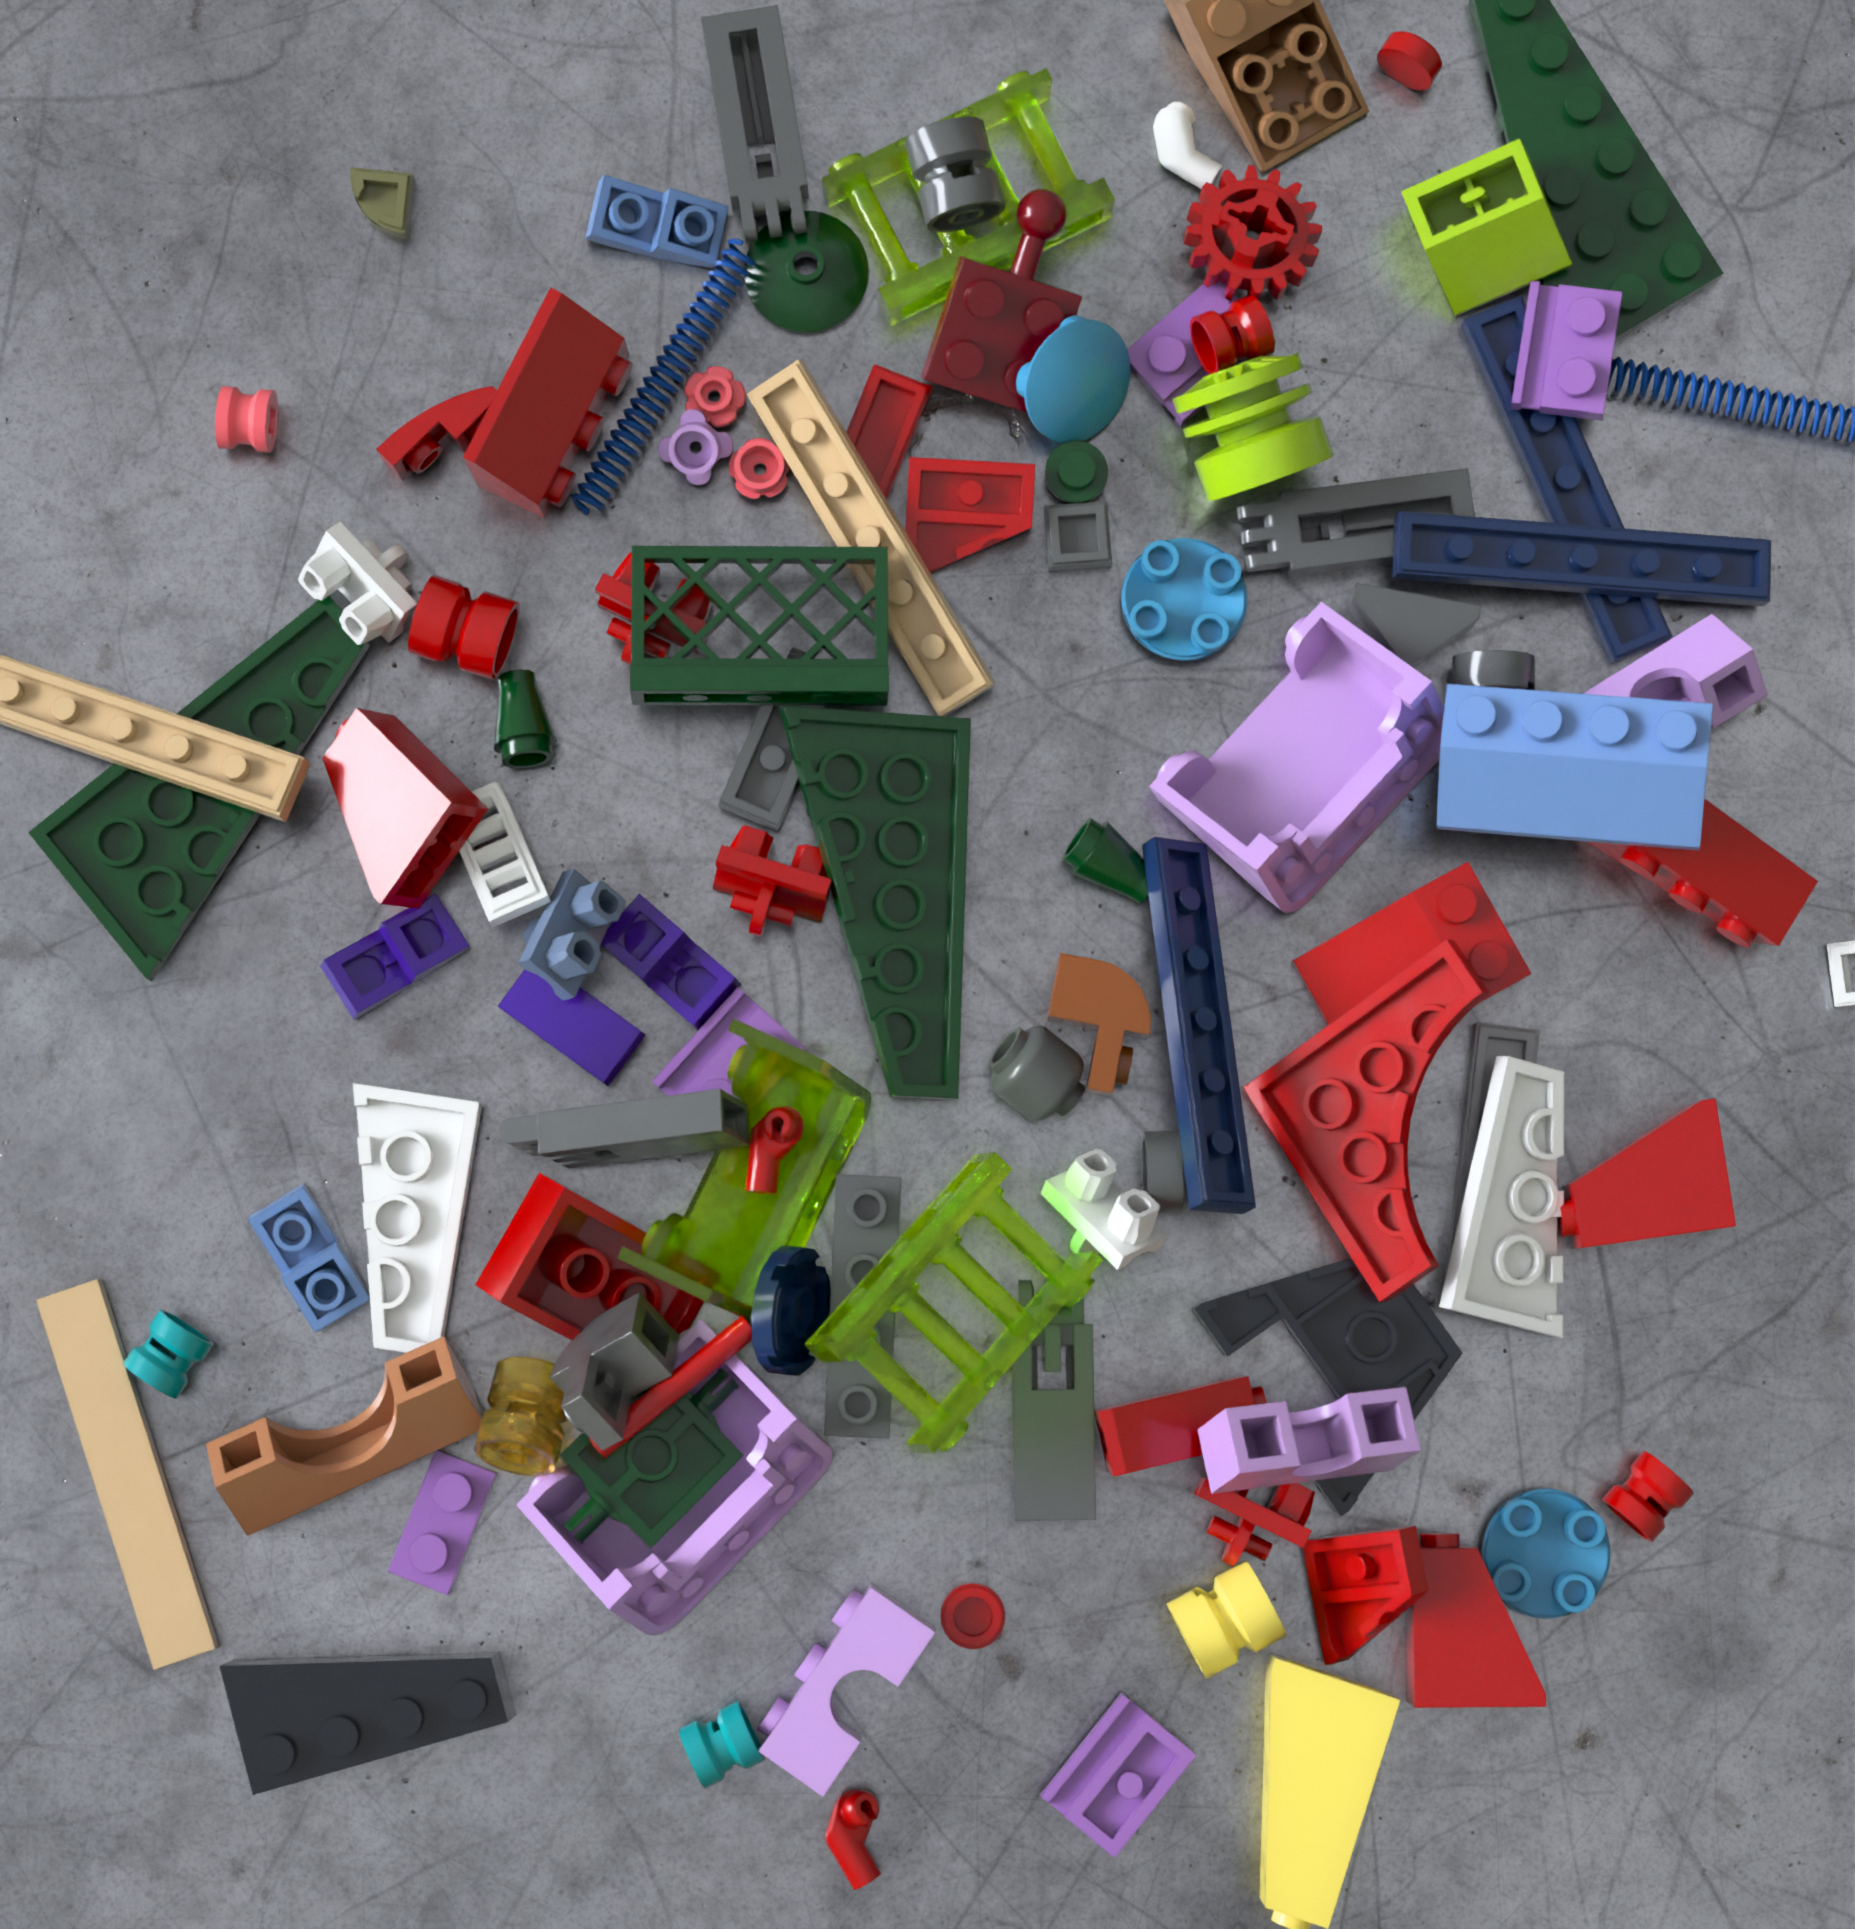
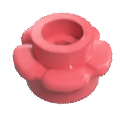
M711 366L707 368L705 373H694L688 379L684 388V394L688 397V401L685 404L686 411L689 409L702 411L705 414L706 422L715 428L731 424L737 418L738 411L743 408L746 400L743 384L740 381L734 380L732 371L721 366ZM713 391L720 394V399L716 402L708 399L709 394Z
M765 438L748 440L738 451L732 454L729 461V474L732 478L736 479V489L743 496L750 499H758L761 495H766V497L771 498L780 494L787 486L788 479L786 473L791 468L778 446L771 443L770 440ZM758 464H763L766 467V472L762 475L754 472V468Z

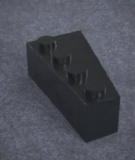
M500 1652L438 1653L403 1656L367 1655L337 1658L304 1657L271 1660L237 1659L219 1666L253 1795L504 1724L517 1715Z

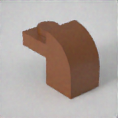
M1060 953L1047 1021L1096 1031L1085 1093L1110 1098L1113 1094L1115 1083L1127 1085L1133 1048L1122 1046L1123 1037L1147 1040L1150 1036L1151 1015L1148 1002L1136 981L1119 967L1101 960Z

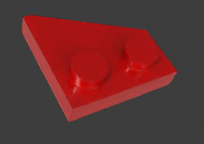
M909 457L905 531L930 572L1032 528L1035 464Z
M1416 1526L1315 1537L1308 1539L1303 1548L1325 1665L1349 1660L1428 1592Z

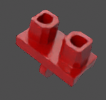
M632 552L627 555L616 569L613 577L603 573L595 588V593L600 595L597 603L598 607L631 622ZM645 563V586L652 591L661 574L660 567L654 563ZM682 578L677 590L687 581V579ZM695 587L671 611L696 635L706 625L712 602ZM645 599L646 621L656 609ZM614 617L607 629V634L625 643L621 661L631 665V625ZM663 618L645 635V653L656 658H666L669 653L671 644L653 636V633L681 647L688 641ZM697 649L693 651L694 653L700 655V652Z
M744 825L730 847L721 845L715 864L717 870L713 889L733 895L730 908L752 915L749 933L759 937L763 935L768 920L791 927L794 917L797 915L821 923L827 908L832 879L827 878L819 848L808 844L798 845L791 866L768 859L773 846L774 838L766 831Z
M1200 1477L1193 1494L1240 1517L1236 1525L1214 1515L1207 1528L1206 1533L1227 1543L1221 1558L1222 1562L1234 1567L1243 1551L1260 1560H1266L1273 1544L1252 1534L1255 1525L1304 1548L1312 1530L1304 1527L1310 1515L1315 1495L1314 1491L1298 1483L1278 1485L1268 1507L1265 1508L1245 1498L1249 1489L1211 1494L1208 1479Z

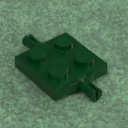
M719 1368L718 1372L695 1395L691 1392L686 1393L606 1459L596 1450L589 1439L590 1437L585 1432H582L559 1455V1458L582 1480L590 1497L566 1523L562 1524L571 1534L588 1516L591 1517L574 1535V1538L581 1545L610 1517L626 1525L651 1549L744 1456L721 1432L715 1416L712 1414L735 1390L739 1389V1385L732 1378L716 1395H712V1392L729 1376L726 1371ZM652 1387L632 1397L630 1400V1405L633 1402H635L638 1398H640L643 1394H645L648 1390H650Z

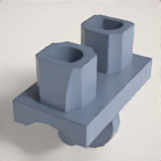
M575 869L562 872L550 896L551 902L546 905L541 917L533 918L528 922L523 933V938L527 945L518 962L525 970L537 974L546 980L553 988L555 995L563 1001L575 998L585 975L594 972L602 955L599 946L610 923L619 920L626 905L624 898L604 881L591 883Z

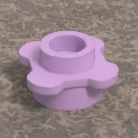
M689 409L680 416V426L673 435L664 437L659 442L658 453L663 461L672 462L677 470L686 474V478L691 484L702 485L710 480L712 467L720 458L728 457L732 453L734 445L732 437L727 432H717L706 422L705 414L702 411ZM693 441L701 444L702 449L699 453L691 451L690 444Z

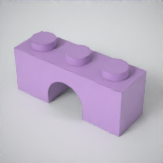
M1713 614L1583 693L1713 703L1711 723L1713 728H1716L1768 695L1753 648Z
M1406 1387L1349 1393L1331 1404L1299 1412H1289L1286 1401L1225 1408L1197 1430L1211 1494L1390 1471L1421 1451Z
M874 1584L869 1586L864 1595L852 1589L831 1620L841 1628L827 1649L815 1643L794 1674V1676L804 1682L789 1704L778 1697L756 1729L766 1736L758 1752L822 1797L856 1750L862 1737L861 1734L846 1725L836 1714L832 1703V1692L835 1685L842 1677L853 1671L869 1670L880 1674L899 1687L935 1634L934 1626Z

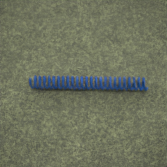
M736 238L728 240L730 249L722 250L724 260L715 261L717 270L709 271L708 273L711 281L702 282L704 291L695 293L698 302L689 303L691 313L682 314L684 323L676 324L678 334L669 335L671 344L663 346L665 355L656 356L659 366L650 367L652 376L643 377L646 387L637 388L639 398H631L632 408L623 409L626 419L617 420L620 430H611L610 434L613 440L604 441V447L607 451L597 452L598 459L601 462H591L593 472L584 473L587 483L577 484L581 494H571L572 502L586 515L589 514L590 509L579 500L600 510H606L605 505L593 497L587 490L608 500L613 499L612 494L599 486L593 479L614 489H619L618 483L605 475L599 468L621 479L626 478L625 473L615 467L605 457L627 468L632 467V463L612 447L618 448L633 457H639L638 452L618 436L626 438L641 447L645 446V442L624 425L634 428L647 436L652 435L651 431L633 418L632 415L642 418L654 426L659 425L658 420L650 416L638 404L648 407L660 415L665 414L664 409L656 405L644 393L666 404H672L671 399L658 391L650 382L669 390L673 394L678 393L677 388L664 380L657 372L663 373L679 383L685 382L682 376L675 373L663 361L671 363L687 373L691 372V368L676 358L669 350L685 356L692 362L698 361L697 356L687 351L676 340L687 343L698 351H704L703 345L693 340L682 329L688 330L706 341L711 340L710 335L700 330L689 318L704 324L711 330H717V325L706 319L696 308L710 313L719 320L724 319L723 314L712 308L702 297L716 302L725 309H730V304L718 297L709 287L722 291L732 299L737 298L736 293L725 287L715 276L729 281L738 288L743 287V283L731 276L721 265L735 270L743 277H750L746 269L737 265L728 256L737 257L747 265L755 267L756 262L743 254L734 245L741 246L744 240Z
M1619 356L1612 361L1609 384L1617 366L1614 389L1616 394L1620 393L1626 373L1630 369L1626 394L1628 397L1633 395L1637 379L1642 370L1640 399L1645 397L1649 382L1654 373L1651 396L1653 402L1657 400L1664 378L1667 376L1663 401L1665 405L1668 404L1679 378L1677 407L1682 405L1685 392L1691 381L1688 407L1690 410L1693 409L1699 390L1704 383L1700 407L1703 413L1707 410L1710 396L1716 385L1715 402L1712 411L1714 415L1719 413L1722 399L1728 388L1725 415L1727 418L1731 416L1735 400L1741 390L1740 406L1737 414L1739 420L1743 419L1747 403L1753 393L1752 410L1749 420L1751 423L1756 421L1758 409L1765 396L1762 423L1766 425L1769 421L1772 407L1778 397L1777 414L1774 421L1776 428L1781 425L1783 413L1790 400V412L1786 425L1788 431L1793 428L1797 411L1802 403V417L1799 425L1800 433L1805 431L1808 417L1815 405L1814 422L1811 428L1813 436L1818 433L1820 420L1827 408V421L1823 432L1824 437L1828 438L1830 436L1833 421L1839 411V425L1835 437L1837 441L1841 440L1845 424L1852 412V424L1848 441L1851 444L1855 440V406H1851L1845 411L1841 403L1834 408L1830 401L1820 405L1817 398L1808 403L1804 395L1796 400L1793 393L1783 397L1780 390L1771 396V392L1767 387L1759 393L1756 385L1751 386L1747 390L1744 383L1741 382L1734 388L1731 380L1726 381L1722 385L1718 377L1709 382L1705 374L1697 381L1694 372H1691L1685 378L1681 369L1673 375L1670 367H1666L1660 373L1657 364L1648 370L1644 361L1637 365V367L1632 359L1628 360L1624 366Z

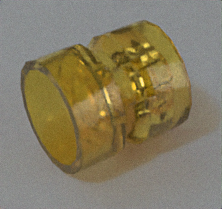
M522 1356L507 1357L497 1362L487 1397L491 1408L484 1411L474 1446V1452L479 1459L494 1468L516 1475L543 1476L554 1472L565 1435L560 1424L568 1420L564 1410L561 1408L564 1393L550 1379V1374L555 1364L537 1358Z

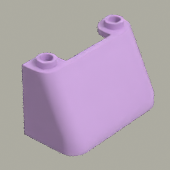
M1320 602L1308 616L1296 621L1287 633L1285 639V658L1291 671L1209 759L1196 750L1170 757L1162 765L1157 778L1149 786L1158 801L1262 896L1284 913L1294 912L1304 906L1440 758L1444 706L1432 681L1323 602Z
M700 1319L691 1329L678 1334L679 1340L673 1370L718 1335L703 1320ZM737 1353L719 1367L726 1371L729 1376L712 1392V1395H716L732 1378L739 1385V1389L735 1390L712 1414L715 1416L721 1432L744 1456L651 1549L626 1525L610 1517L581 1545L574 1538V1535L591 1517L588 1516L571 1534L562 1524L566 1523L590 1497L582 1480L568 1466L561 1468L553 1467L543 1471L534 1479L529 1492L516 1504L610 1611L647 1635L655 1636L662 1634L680 1622L819 1481L832 1462L833 1452L829 1445ZM719 1368L689 1392L695 1395L718 1372Z

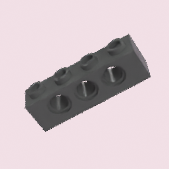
M836 1174L824 1436L890 1438L901 1177Z

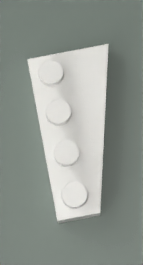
M1496 1056L1439 1304L1440 1308L1548 1336L1563 1338V1315L1557 1314V1283H1563V1256L1557 1255V1217H1561L1560 1207L1564 1205V1191L1557 1189V1158L1564 1155L1563 1071L1510 1056Z
M353 1083L354 1106L357 1108L359 1137H357L359 1165H361L364 1195V1203H362L364 1229H366L369 1258L367 1269L374 1348L407 1353L445 1335L482 1103Z

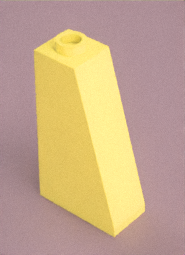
M1269 1653L1265 1672L1260 1899L1265 1908L1274 1910L1271 1920L1279 1925L1290 1929H1310L1312 1923L1328 1929L1400 1699L1391 1693Z

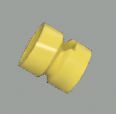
M1247 1561L1214 1578V1590L1209 1593L1196 1587L1166 1603L1179 1631L1206 1679L1236 1664L1239 1659V1649L1246 1647L1256 1653L1287 1636L1270 1599Z

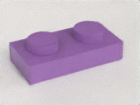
M440 1449L435 1451L387 1572L445 1595L451 1594L498 1472Z

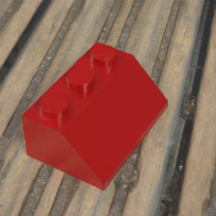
M551 287L463 456L478 487L544 519L552 504L561 507L566 501L576 478V473L570 469L580 450L583 449L589 452L596 443L604 424V417L600 416L599 413L609 393L614 396H618L621 393L633 366V363L627 360L629 351L623 336L563 293Z

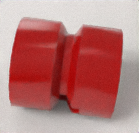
M433 575L424 586L413 615L408 638V651L410 654L435 662L448 661L453 655H456L461 670L495 680L504 667L514 640L520 604L518 601L486 591L472 600L469 588L462 586L461 583Z

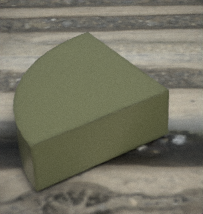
M350 167L352 191L365 217L382 232L399 239L408 240L415 186L413 174Z

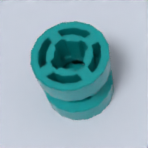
M160 1309L149 1324L150 1336L143 1345L136 1346L131 1350L123 1365L148 1385L169 1397L177 1399L188 1384L187 1372L193 1363L203 1361L214 1344L185 1321Z
M739 1701L721 1708L715 1722L709 1721L704 1723L696 1720L678 1729L688 1759L704 1788L722 1781L726 1771L732 1769V1766L735 1764L748 1769L765 1760L764 1755L758 1752L760 1743Z

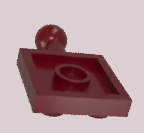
M1036 189L1027 193L1018 204L1016 219L1022 235L1010 271L964 256L959 257L921 374V378L925 381L1027 413L1025 398L1020 396L1016 389L1017 374L1024 364L1031 362L1040 345L1050 334L1059 328L1063 320L1077 315L1082 296L1077 293L1034 280L1046 240L1057 236L1064 228L1067 220V210L1063 200L1055 192L1047 189Z

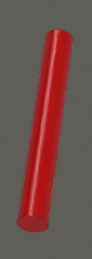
M741 1315L674 1369L672 1376L659 1382L629 1406L623 1440L602 1451L590 1439L596 1450L606 1459L752 1341L751 1322L744 1315Z

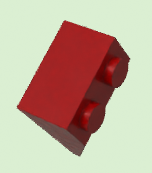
M1469 862L1409 893L1292 961L1327 1025L1334 1022L1446 939L1456 942L1490 993L1481 1002L1532 974Z
M539 1172L475 1285L500 1303L572 1341L596 1317L639 1292L676 1333L680 1334L690 1328L720 1273Z

